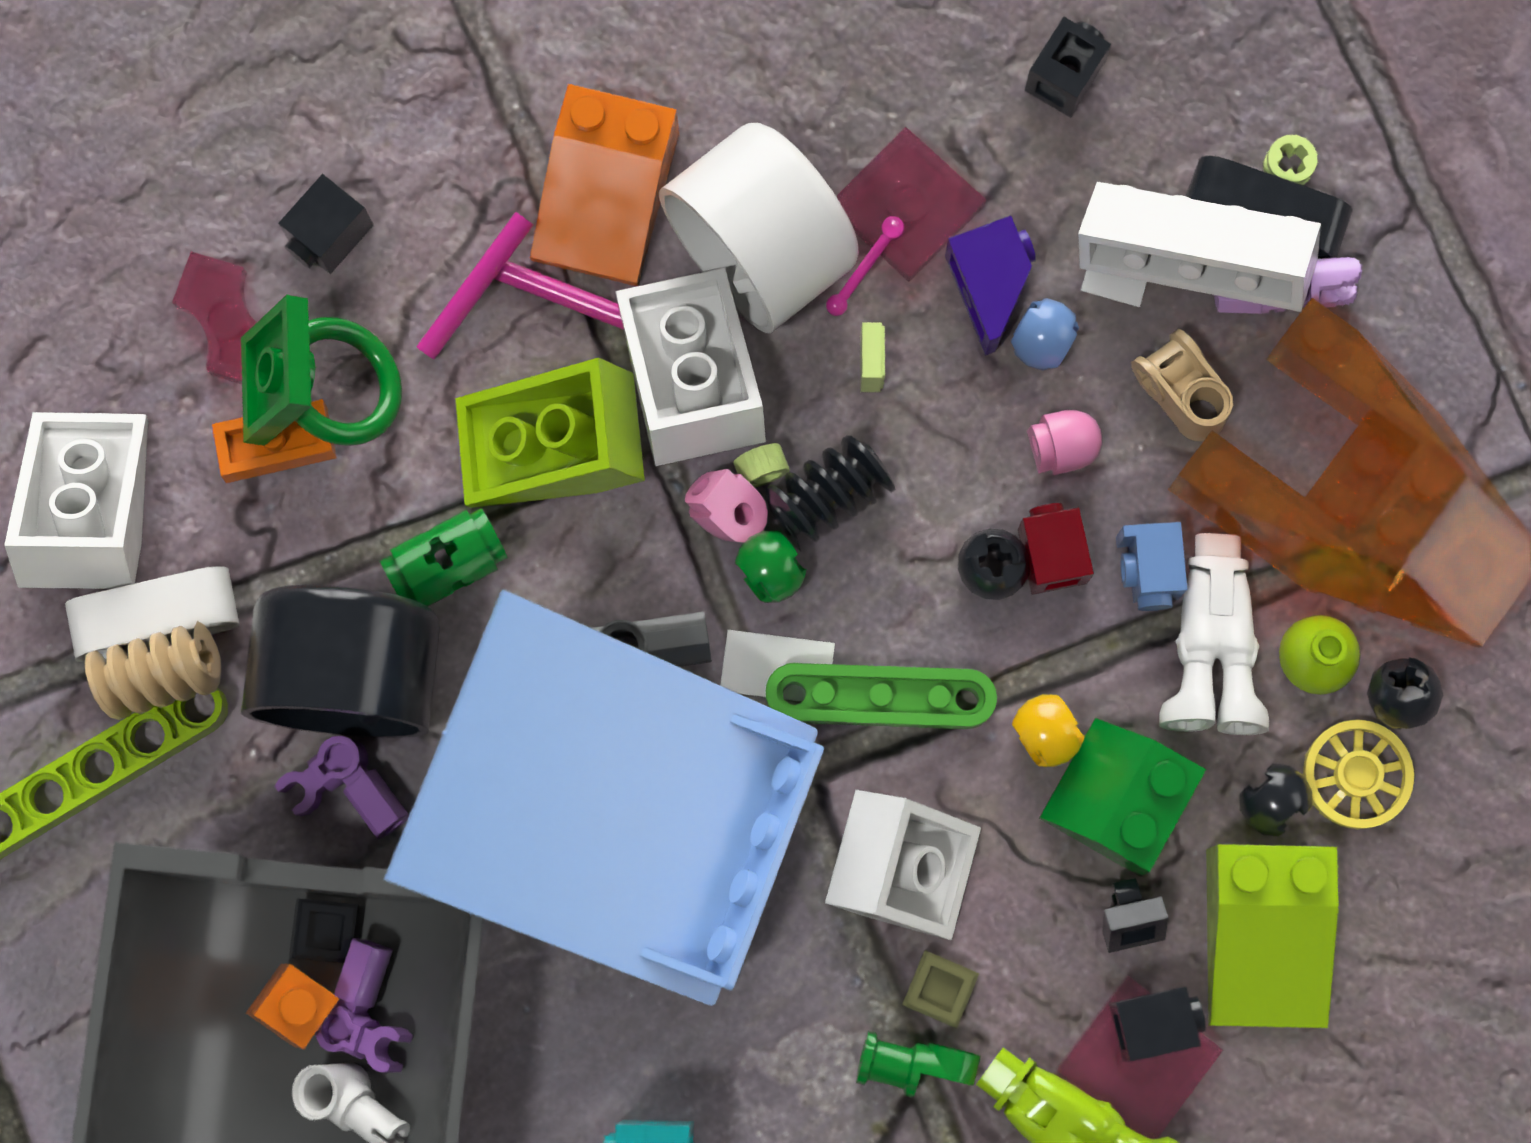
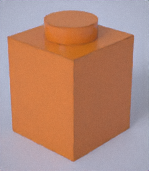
M280 964L246 1011V1014L293 1047L304 1050L339 998L291 964Z

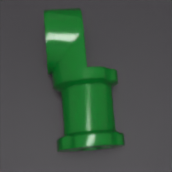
M868 1031L859 1061L856 1084L865 1085L868 1080L901 1088L905 1096L912 1098L915 1096L921 1073L962 1084L974 1085L981 1056L934 1043H929V1046L917 1043L913 1048L904 1047L879 1040L877 1033Z

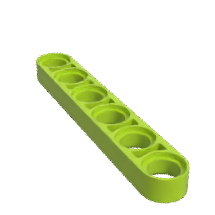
M219 688L211 693L215 702L214 711L211 717L201 723L191 722L185 713L186 701L182 702L176 699L173 704L166 707L153 706L151 710L145 713H133L1 792L0 811L9 815L13 826L9 838L0 843V860L216 731L224 723L228 715V702L224 693ZM149 721L159 722L165 733L162 745L154 752L142 753L135 743V734L138 728L143 723ZM106 751L113 758L114 770L106 781L92 783L86 777L85 763L93 753ZM55 781L62 787L63 801L56 811L43 814L36 808L34 802L35 793L43 783Z

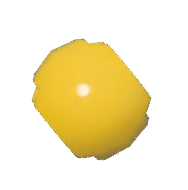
M1042 694L1029 699L1018 709L1012 722V726L1020 736L1021 743L1039 767H1056L1067 763L1079 752L1085 737L1076 726L1078 722L1070 709L1058 695Z

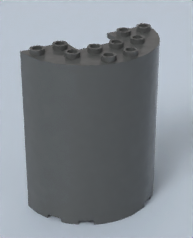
M114 842L72 1143H368L353 1130L343 1131L328 1119L310 1120L303 1117L295 1107L292 1087L300 1071L310 1065L355 1063L367 1072L371 1082V1090L375 1094L374 1100L400 1120H404L410 1125V1132L407 1137H402L395 1133L405 1141L404 1143H458L483 918L384 880L388 869L364 867V870L250 859L239 854ZM296 899L358 904L354 938L373 941L393 949L374 1008H368L367 1013L371 1019L378 1021L381 1026L402 1027L413 1035L411 1042H396L392 1040L388 1045L387 1051L390 1059L403 1065L401 1072H379L372 1069L367 1063L366 1058L359 1059L345 1052L326 1051L318 1043L316 1033L304 1050L293 1047L246 1014V1011L280 964H291L332 994L335 993L344 963L289 958ZM331 1085V1094L333 1097V1087Z

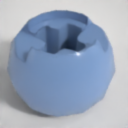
M1048 298L1032 302L1011 340L1015 356L1027 366L1043 371L1048 368H1057L1069 351L1077 336L1076 332L1079 330L1075 313L1063 303Z

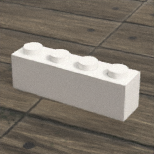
M1097 182L1078 233L1080 269L1302 312L1318 260L1321 223L1305 221L1294 216L1284 217L1247 210L1240 206H1225L1203 202L1181 195L1171 196L1144 191L1128 185L1118 186Z

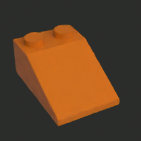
M568 84L553 136L530 253L531 261L638 286L660 206L659 190L666 184L679 137L677 109Z

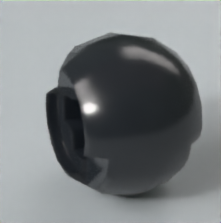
M989 528L976 532L964 542L958 554V571L962 582L972 593L984 599L1000 600L1014 595L1024 586L1030 571L1029 556L1025 545L1017 536L1003 529ZM989 551L996 552L998 560L1008 562V565L1003 567L1000 577H992L990 568H980L979 563L985 561Z
M1409 657V659L1401 658L1388 661L1373 672L1367 695L1377 719L1393 729H1410L1425 725L1437 715L1443 698V691L1440 680L1433 668L1417 658Z
M1274 763L1267 768L1268 771L1265 773L1268 779L1254 789L1248 785L1239 794L1240 811L1248 825L1262 835L1279 837L1286 832L1284 830L1287 827L1285 824L1286 820L1298 812L1304 816L1313 807V794L1303 774L1290 765Z

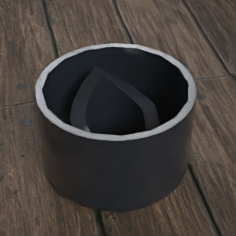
M291 585L266 591L256 600L253 609L241 714L248 719L273 726L324 734L375 738H405L426 735L429 733L440 633L439 619L433 610L418 601L373 590L326 585Z

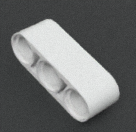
M216 566L196 569L79 596L65 603L75 660L85 662L87 653L96 650L106 659L108 647L116 644L123 647L128 654L129 641L137 638L144 641L148 649H150V637L157 632L163 633L171 644L172 629L178 626L186 628L192 639H194V626L197 621L203 623L211 635L239 626L229 569L227 567Z

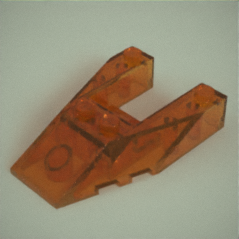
M1311 298L1266 360L1357 425L1307 494L1302 496L1212 430L1168 490L1228 534L1240 536L1241 543L1306 591L1315 594L1320 592L1353 603L1354 607L1372 613L1378 611L1411 622V626L1480 648L1531 580V535L1439 412L1357 329Z

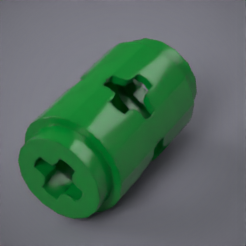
M481 508L471 514L464 510L435 525L432 529L400 543L390 549L392 555L379 562L398 596L418 601L428 607L453 594L454 591L471 585L498 570L496 564L508 557L489 519ZM445 550L446 554L451 557L453 565L449 569L443 570L437 562L435 554L438 551Z

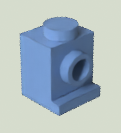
M1181 522L1124 525L1116 536L1117 548L1128 547L1129 553L1121 554V579L1124 588L1132 587L1133 603H1138V610L1158 611L1172 608V600H1179L1188 590Z

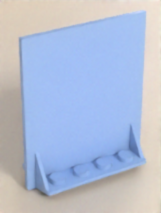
M501 590L449 721L442 732V738L384 880L711 1006L716 1003L721 987L732 990L735 986L824 747L814 743L818 734L815 727L511 592Z

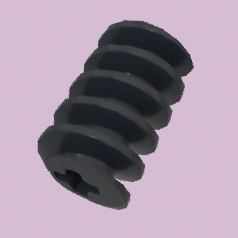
M847 435L841 440L844 456L833 448H827L823 451L822 457L825 469L815 461L808 460L803 466L806 481L795 473L790 472L785 475L784 481L787 494L775 485H770L766 488L765 493L773 516L799 551H801L797 537L799 533H804L814 542L820 540L816 522L822 520L834 530L839 527L835 512L839 507L852 517L857 516L858 512L854 497L860 495L871 505L875 504L877 501L873 485L877 482L891 493L896 490L887 469L867 443L863 442L862 444L853 436Z

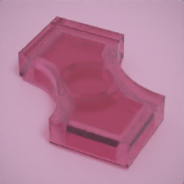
M190 252L172 303L176 308L195 317L202 325L208 341L206 371L212 376L242 385L241 337L257 323L251 317L245 302L244 285L247 272L241 266Z

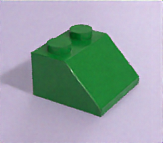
M1095 718L1084 737L1079 752L1070 761L1039 819L1136 875L1142 876L1151 871L1207 769L1156 740Z

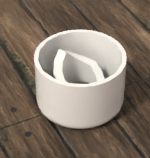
M748 123L741 126L659 190V199L664 213L691 258L702 272L721 268L726 269L737 312L762 332L772 333L848 273L856 264L859 251L855 231L844 208L829 185L810 161L787 138L773 128L761 123Z

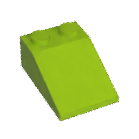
M599 357L455 398L464 503L467 507L474 508L596 494L645 481L634 374Z
M1218 844L1206 849L1208 1026L1328 1028L1338 918L1337 847Z

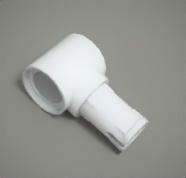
M355 1063L310 1065L302 1069L295 1078L292 1087L293 1101L296 1109L303 1117L310 1120L328 1119L343 1131L353 1130L368 1143L405 1142L395 1133L402 1137H407L410 1132V1125L406 1121L400 1120L374 1100L375 1094L371 1090L369 1076L360 1065ZM331 1085L333 1087V1097L331 1094Z

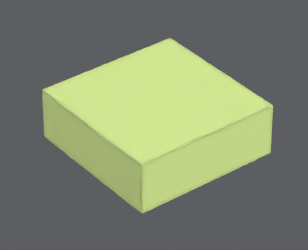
M862 322L860 337L861 392H880L884 386L885 326H882V322Z

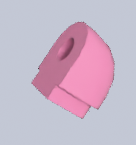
M1065 410L1043 415L1039 424L1031 425L1027 430L1038 474L1052 470L1053 475L1082 469L1090 465L1098 457L1102 446V433L1096 420L1088 413L1077 410Z
M729 469L703 474L691 485L686 493L685 502L690 506V517L708 533L721 540L745 543L750 536L762 532L767 524L768 510L764 498L741 474H733Z

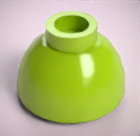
M1313 615L1298 620L1288 628L1280 643L1279 659L1284 674L1293 685L1311 694L1324 695L1342 689L1352 680L1360 663V646L1353 631L1339 619L1326 615Z

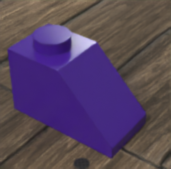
M1012 216L948 238L945 258L985 356L996 352L1027 283L1032 268L1031 263L1036 261L1035 250L1026 230L1017 231Z

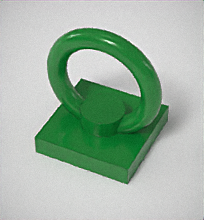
M285 295L241 337L243 443L265 446L295 421L305 431L322 441L342 446H354L380 437L396 419L402 400V382L398 367L386 346L378 337L363 326L337 317H320L309 320L308 298ZM330 339L342 341L358 349L370 361L378 377L380 393L375 410L367 418L355 423L337 422L325 417L311 405V390L316 370L314 355L310 351L311 344L320 340Z

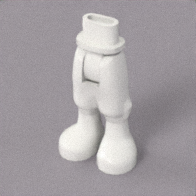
M1200 533L1195 535V557L1188 559V569L1190 570L1187 578L1188 590L1183 596L1181 629L1175 641L1178 657L1182 665H1184L1183 678L1178 694L1164 702L1161 706L1159 726L1163 729L1193 732L1209 729L1215 724L1212 667L1215 659L1218 658L1223 669V692L1217 714V730L1232 735H1257L1269 731L1268 711L1256 697L1253 687L1251 669L1254 667L1257 659L1259 643L1254 635L1250 589L1245 573L1248 570L1249 562L1241 559V537L1238 535Z

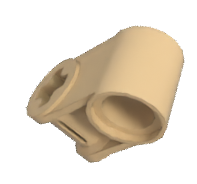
M1177 329L1169 335L1170 342L1147 358L1137 357L1131 362V367L1143 389L1159 403L1186 438L1196 442L1208 441L1215 438L1222 431L1233 407V396L1229 388L1205 360L1204 355L1194 340L1183 330ZM1196 400H1204L1211 403L1217 411V417L1213 419L1197 417L1192 412L1190 403Z

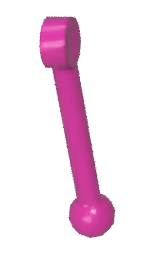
M890 216L883 221V234L839 294H834L828 298L826 308L831 315L840 316L846 312L848 298L891 240H896L903 236L905 226L900 218Z

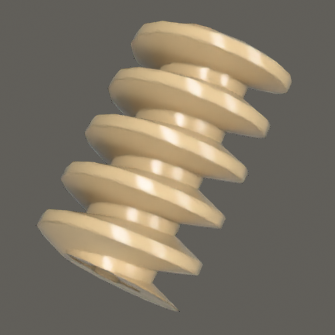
M197 621L194 626V639H192L187 629L183 626L173 628L171 644L163 633H154L149 641L150 650L140 638L129 641L128 655L120 645L110 646L106 653V660L97 650L87 653L85 672L91 692L100 708L110 718L120 720L130 716L132 712L138 714L145 713L151 710L153 706L166 707L173 704L175 699L183 702L194 698L196 693L208 695L215 692L220 684L221 658L217 645L206 626Z

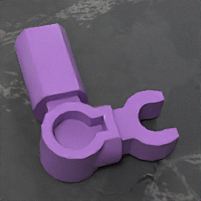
M333 736L325 740L320 746L318 753L307 761L309 767L303 772L292 771L286 773L278 779L274 786L278 792L285 793L292 789L294 785L301 784L305 789V797L292 811L297 816H305L318 808L322 800V793L326 789L332 792L344 783L347 787L343 793L377 839L388 836L410 817L376 769L368 771V753L365 746L357 740L344 736Z
M352 938L334 993L339 1000L316 1031V1039L326 1051L345 1052L359 1059L366 1058L367 1063L376 1071L401 1072L403 1065L390 1059L387 1051L388 1045L392 1040L396 1042H411L413 1035L402 1027L381 1026L378 1021L371 1019L367 1013L368 1008H374L393 949L373 941Z

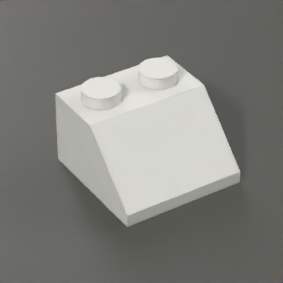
M855 790L825 903L865 917L952 940L981 827L907 798Z

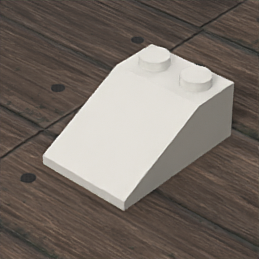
M721 268L616 291L655 466L766 442L763 404L726 269Z
M33 412L4 545L18 588L113 589L135 584L142 544L148 431L146 414Z

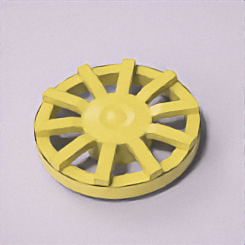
M1349 720L1338 723L1322 732L1305 754L1303 775L1312 789L1313 805L1319 811V814L1340 826L1352 829H1367L1382 825L1398 815L1411 796L1414 785V767L1411 756L1398 736L1380 724L1366 720ZM1354 730L1353 751L1348 753L1336 734ZM1364 732L1374 733L1381 738L1370 752L1363 750ZM1327 740L1340 757L1338 762L1318 754ZM1389 744L1398 756L1399 761L1382 765L1378 756ZM1315 763L1334 770V776L1315 780ZM1402 770L1401 788L1384 782V773ZM1336 785L1339 790L1326 803L1318 789ZM1378 789L1397 797L1392 806L1386 811L1375 795ZM1346 795L1351 797L1350 818L1334 811ZM1366 797L1377 817L1359 819L1361 798Z

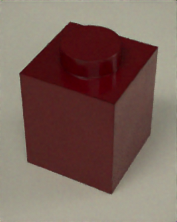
M1050 503L1030 509V517L1023 518L1017 530L1019 539L1025 545L1029 556L1030 571L1028 580L1031 594L1034 595L1088 584L1094 575L1080 508L1064 510L1062 503Z

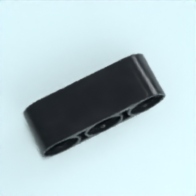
M1202 156L1198 160L1186 197L1193 200L1225 206H1240L1247 210L1284 217L1294 216L1305 221L1321 223L1318 259L1337 258L1353 210L1348 203L1337 197L1218 156Z

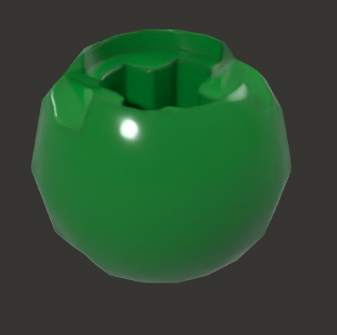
M762 531L750 536L739 548L735 559V565L747 576L744 578V581L756 597L764 603H779L792 597L802 587L807 574V569H804L795 559L798 555L797 551L779 531Z

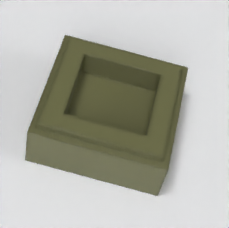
M924 950L902 1005L953 1028H957L979 973Z

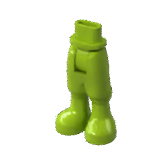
M1004 1047L976 1084L997 1101L993 1106L994 1109L999 1112L1005 1108L1004 1114L1007 1119L1030 1143H1179L1169 1137L1150 1139L1125 1125L1122 1116L1109 1102L1098 1101L1068 1081L1037 1067L1036 1062L1031 1057L1025 1063Z

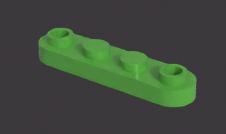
M789 663L777 668L771 674L765 690L768 707L806 724L973 729L981 726L990 718L997 703L995 686L985 674L973 669ZM790 685H798L804 689L805 699L796 705L789 704L783 697L784 690ZM961 691L972 692L977 699V706L969 711L961 709L956 703V695Z

